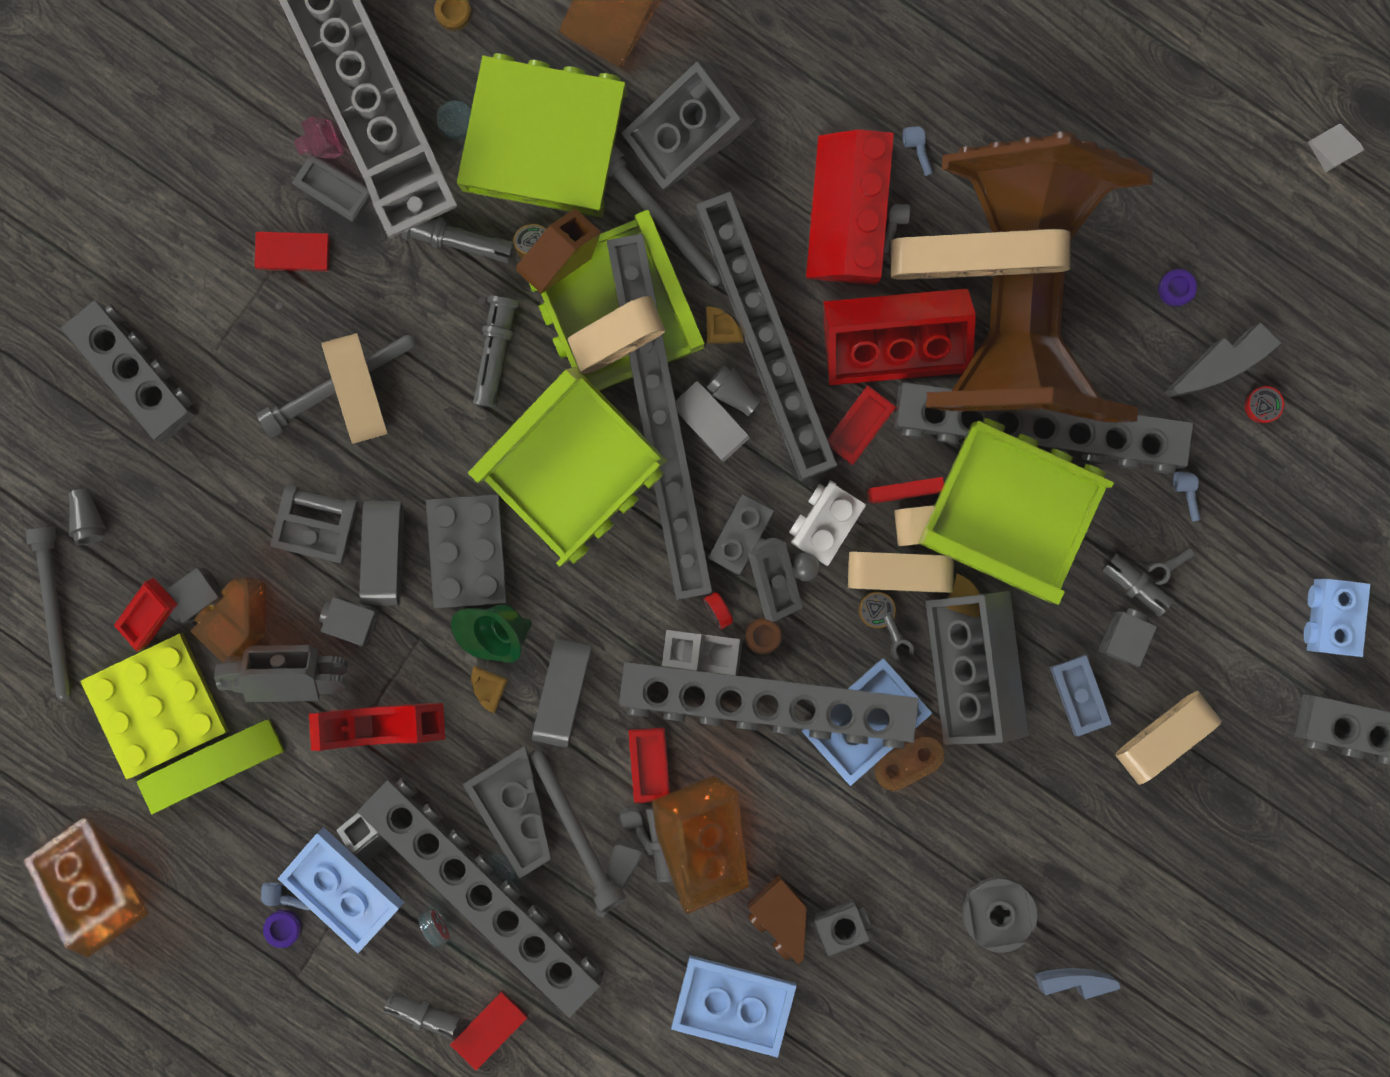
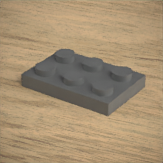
M500 495L426 500L433 608L507 603Z

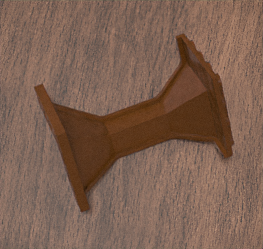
M1058 132L1052 136L1040 138L1026 137L1020 139V141L993 142L987 146L961 147L958 149V153L943 155L942 170L971 181L992 233L1061 229L1070 231L1071 240L1107 193L1115 189L1152 185L1153 170L1139 165V160L1122 158L1118 156V152L1115 150L1100 149L1096 142L1080 141L1076 139V134L1069 132ZM1065 272L993 276L988 335L953 390L927 392L926 407L948 412L1044 409L1104 423L1137 422L1138 407L1102 399L1064 343L1061 336Z

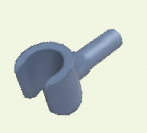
M919 126L905 128L902 131L904 147H916V153L924 175L932 174L933 171L926 154L924 130Z
M1175 472L1173 475L1175 492H1186L1191 520H1201L1195 492L1198 489L1199 483L1197 476L1190 472Z
M263 883L261 887V900L265 905L277 906L282 904L307 911L310 910L300 899L289 895H282L281 883Z

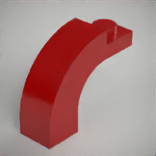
M443 703L372 706L309 713L311 751L376 744L422 743L446 739Z

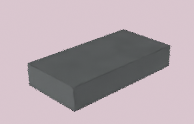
M312 153L292 182L295 187L354 224L371 199L368 188Z

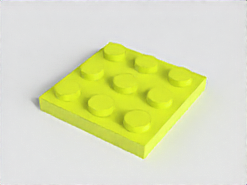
M183 633L175 635L80 681L126 780L229 732Z

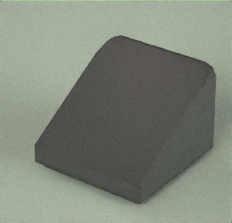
M356 813L336 830L347 849L362 863L369 862L389 845L359 813Z

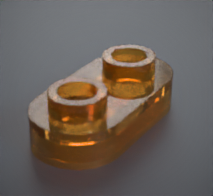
M932 737L914 738V743H905V749L896 748L881 758L875 764L874 776L883 788L890 791L901 790L939 769L944 760L943 748ZM923 747H927L930 750V757L925 761L918 758V751ZM889 765H896L899 770L897 776L893 778L887 777L886 768Z

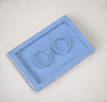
M884 658L878 661L848 688L850 690L918 698ZM920 699L918 700L916 727L932 714ZM838 704L831 710V720L838 726H845L852 719V711L847 705ZM876 708L868 714L867 722L872 729L882 730L888 725L889 717L884 710ZM801 730L850 786L893 749V747L883 746V739L869 737L868 744L846 742V734L832 733L831 740L809 737L810 730Z
M324 827L311 839L278 878L282 884L357 953L365 947L405 903Z
M690 955L671 1030L778 1058L796 990V983Z

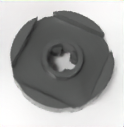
M992 877L979 882L968 890L962 908V919L967 933L978 945L992 952L1006 953L1020 948L1030 936L1031 931H1034L1037 925V908L1032 896L1018 882L1004 877ZM997 905H1001L1003 910H1009V916L1003 918V924H997L995 919L990 918V912H993Z

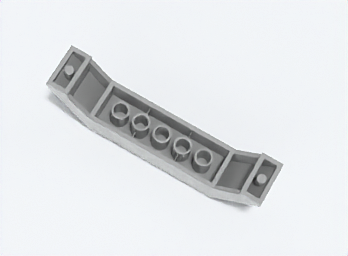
M279 0L364 178L373 202L372 204L388 237L392 238L458 207L437 158L362 1Z

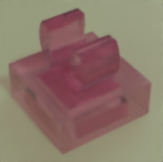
M312 116L301 122L306 135L294 141L299 155L307 152L308 156L312 153L316 157L333 160L344 154L331 120Z

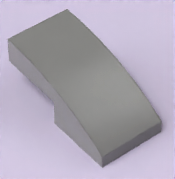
M698 381L675 401L677 414L697 433L699 438L722 462L727 460L750 438Z
M666 630L662 666L737 676L739 675L743 639Z

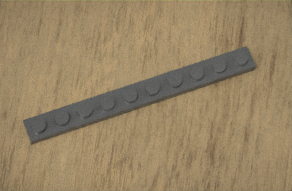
M643 234L607 240L619 307L635 299L652 296L657 309ZM661 335L629 353V359L644 436L667 460L660 468L664 475L654 484L676 600L710 594L712 589L663 336Z

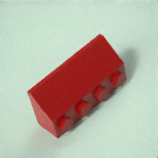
M857 129L818 135L806 279L877 285L882 276L894 133Z
M968 289L823 301L824 338L829 385L963 374L974 356L976 314Z

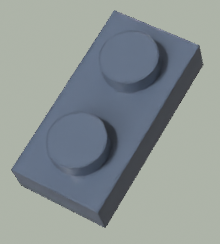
M1082 655L1050 667L1074 736L1078 737L1111 725L1087 655Z

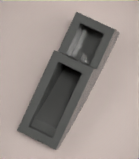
M1261 322L1250 327L1233 345L1226 338H1223L1208 348L1164 394L1168 398L1191 394L1222 383L1264 359L1281 342Z

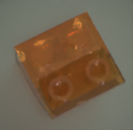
M243 577L241 580L238 578L233 579L222 590L221 594L224 597L214 607L211 604L208 605L195 618L198 624L191 632L222 663L240 661L243 658L244 650L250 646H255L266 635L265 582L261 578Z

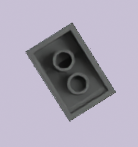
M697 61L621 134L661 188L666 190L730 144L756 118L714 62Z

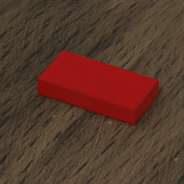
M256 232L254 268L257 270L329 272V234Z
M867 385L828 437L827 441L830 449L853 465L895 410L896 406Z
M943 477L874 487L867 490L869 503L875 504L941 493L944 487Z
M151 578L144 582L114 626L138 652L148 646L178 604L155 578Z
M665 727L628 730L634 803L670 801Z
M502 990L451 1042L450 1046L476 1071L529 1015Z

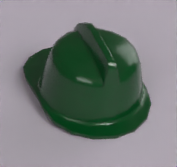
M496 605L486 610L461 609L453 615L451 621L452 634L464 651L477 658L512 663L520 658L521 646L525 643L528 635L527 631L532 626L530 619L522 618L515 609L508 605Z

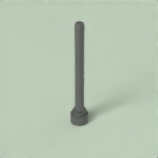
M614 144L608 175L611 178L615 176L644 210H649L654 222L710 285H719L722 281L719 272L625 167L627 165L624 160L625 155Z
M405 335L365 358L369 373L413 348L416 344L415 338L412 335ZM332 378L281 408L276 406L271 409L268 406L256 413L258 420L269 437L273 438L284 432L283 427L289 424L288 420L336 393Z
M56 527L25 530L27 545H31V549L36 551L55 693L58 700L66 701L71 696L51 554V549H55L54 542L57 541Z
M542 750L533 751L531 760L596 887L594 889L596 895L594 901L600 913L619 906L627 900L621 886H616L613 880L609 881L545 753Z

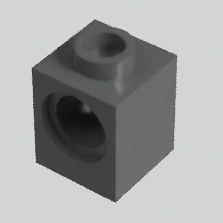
M207 568L194 569L166 589L167 593L178 604L170 616L175 621L180 620L182 623H193L227 598Z
M333 597L331 603L326 602L319 618V622L323 623L321 632L360 646H368L381 611L341 597Z
M1128 608L1126 613L1115 612L1098 652L1130 666L1140 667L1157 626L1147 622L1149 616L1134 609Z
M853 900L813 915L828 956L869 941L866 930L871 929L872 926L864 907L857 909ZM848 918L854 922L853 929L849 934L839 935L834 931L835 924L840 919Z

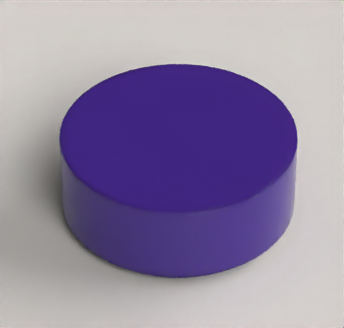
M1183 269L1171 270L1160 279L1158 284V293L1161 300L1173 307L1185 305L1194 298L1197 291V283L1194 276Z
M287 909L278 910L271 914L263 926V934L266 941L276 948L291 946L299 939L302 933V922L299 916Z

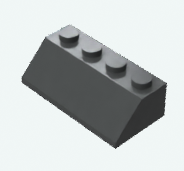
M1010 591L925 601L944 745L1004 743L1028 737ZM979 603L981 617L968 616L947 609L946 606Z

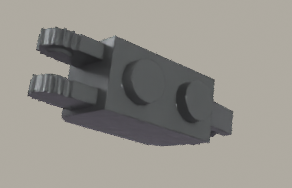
M310 645L250 646L244 650L242 661L217 664L214 680L218 690H232L237 693H243L245 702L319 701L320 694L344 692L347 680L339 675L347 673L349 662L345 658L338 656H319L318 649Z

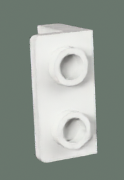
M831 480L826 487L821 484L818 485L808 501L814 505L807 517L800 514L789 532L795 536L790 544L805 553L814 555L819 562L826 566L830 564L866 506L865 503L837 487V484Z

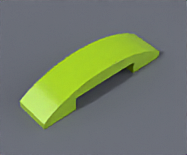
M267 719L137 781V784L152 815L283 753L285 750L271 720Z

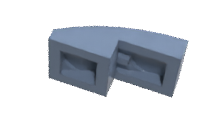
M1065 968L1035 973L1038 987L1045 995L1076 987L1077 992L1084 999L1121 989L1119 982L1112 975L1096 970Z

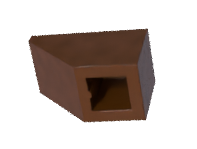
M575 208L546 229L517 264L516 271L542 294L592 259L601 232Z
M779 874L748 903V909L751 912L748 919L759 932L763 933L767 930L776 939L772 945L786 961L792 957L799 965L804 960L806 905L802 898Z

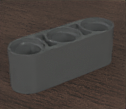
M364 501L360 566L361 605H400L404 533V505L402 501Z
M556 638L533 729V741L568 749L592 651L591 645Z

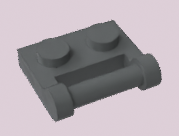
M286 484L270 547L343 564L353 522L357 515L359 501L351 498L343 501L301 491L299 486ZM297 504L340 514L339 525L292 515L294 506Z

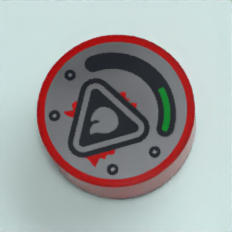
M1270 386L1254 389L1245 399L1244 407L1246 414L1257 423L1274 421L1280 417L1284 410L1283 396L1277 389Z
M713 592L703 598L709 614L720 630L733 623V617L718 593Z

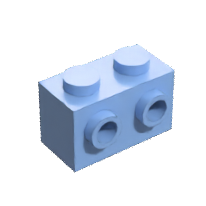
M1314 579V585L1310 587L1308 592V605L1311 607L1310 622H1307L1304 628V641L1308 643L1307 651L1363 657L1370 584L1333 579Z

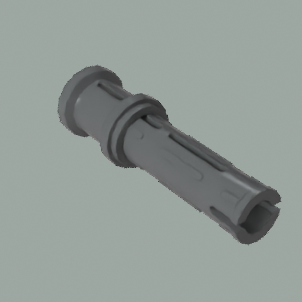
M439 216L437 219L432 218L402 233L403 240L417 239L431 243V247L435 249L442 248L445 245L499 260L506 264L510 262L513 252L512 248L514 247L512 240L509 241L451 225L449 220L442 216Z
M488 296L487 302L490 303L487 324L482 326L481 331L483 332L482 336H485V343L472 404L496 408L497 392L507 341H511V338L514 337V332L511 328L515 309L519 308L520 302L499 296Z

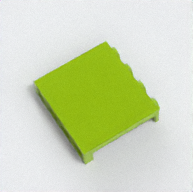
M500 53L493 54V57L482 56L457 185L462 192L568 212L576 208L581 214L602 218L605 207L603 198L623 98L627 97L625 82L620 81L621 79L618 76L608 73H601L599 77L585 75V71L575 67H564V70L552 69L549 64L538 60H529L528 64L515 62L513 57Z
M649 210L636 214L635 220L600 234L592 259L541 294L545 303L538 306L546 325L553 323L558 333V337L552 339L560 359L568 357L572 368L576 367L579 370L567 339L620 308L607 240L643 234L657 311L665 329V333L662 336L667 362L671 363L704 349L705 343ZM529 283L532 292L537 291V290ZM629 354L600 370L583 375L600 392L633 378Z
M576 367L566 369L473 466L468 474L477 483L485 480L560 557L556 562L560 567L569 560L573 564L578 562L589 551L585 544L594 535L600 539L614 525L610 519L619 510L625 514L639 500L635 494L641 487L645 485L648 489L651 488L664 475L660 468L667 460Z
M985 418L983 423L980 421L973 422L918 543L1044 601L1059 605L1065 592L1061 590V587L1106 488H1112L1114 482L1105 479L1106 472L1095 466L1085 464L1083 469L1071 463L1073 457L1062 451L1052 449L1048 453L1037 448L1039 442L1029 436L1018 433L1017 438L1004 433L1005 426L994 420Z

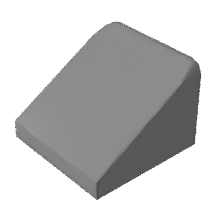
M1341 123L1308 141L1325 173L1364 151L1361 143Z

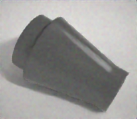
M725 365L721 366L706 385V388L712 392V397L742 411L747 416L754 411L761 401L734 367L729 369Z
M77 489L69 492V536L73 537L76 545H88L103 540V532L106 530V526L92 498L91 490Z

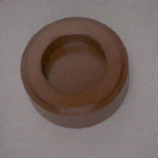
M758 618L747 627L745 634L746 642L754 652L769 654L779 647L782 641V632L775 621L771 622L765 618Z

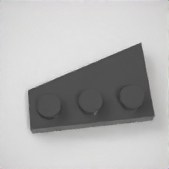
M525 745L462 784L519 878L552 858L527 746Z

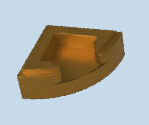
M706 306L707 344L743 343L742 331L737 322L723 310Z
M956 574L953 581V593H949L948 598L977 595L979 592L970 580ZM979 603L946 606L947 609L968 616L981 617Z
M474 666L471 682L475 696L485 709L495 713L509 679Z

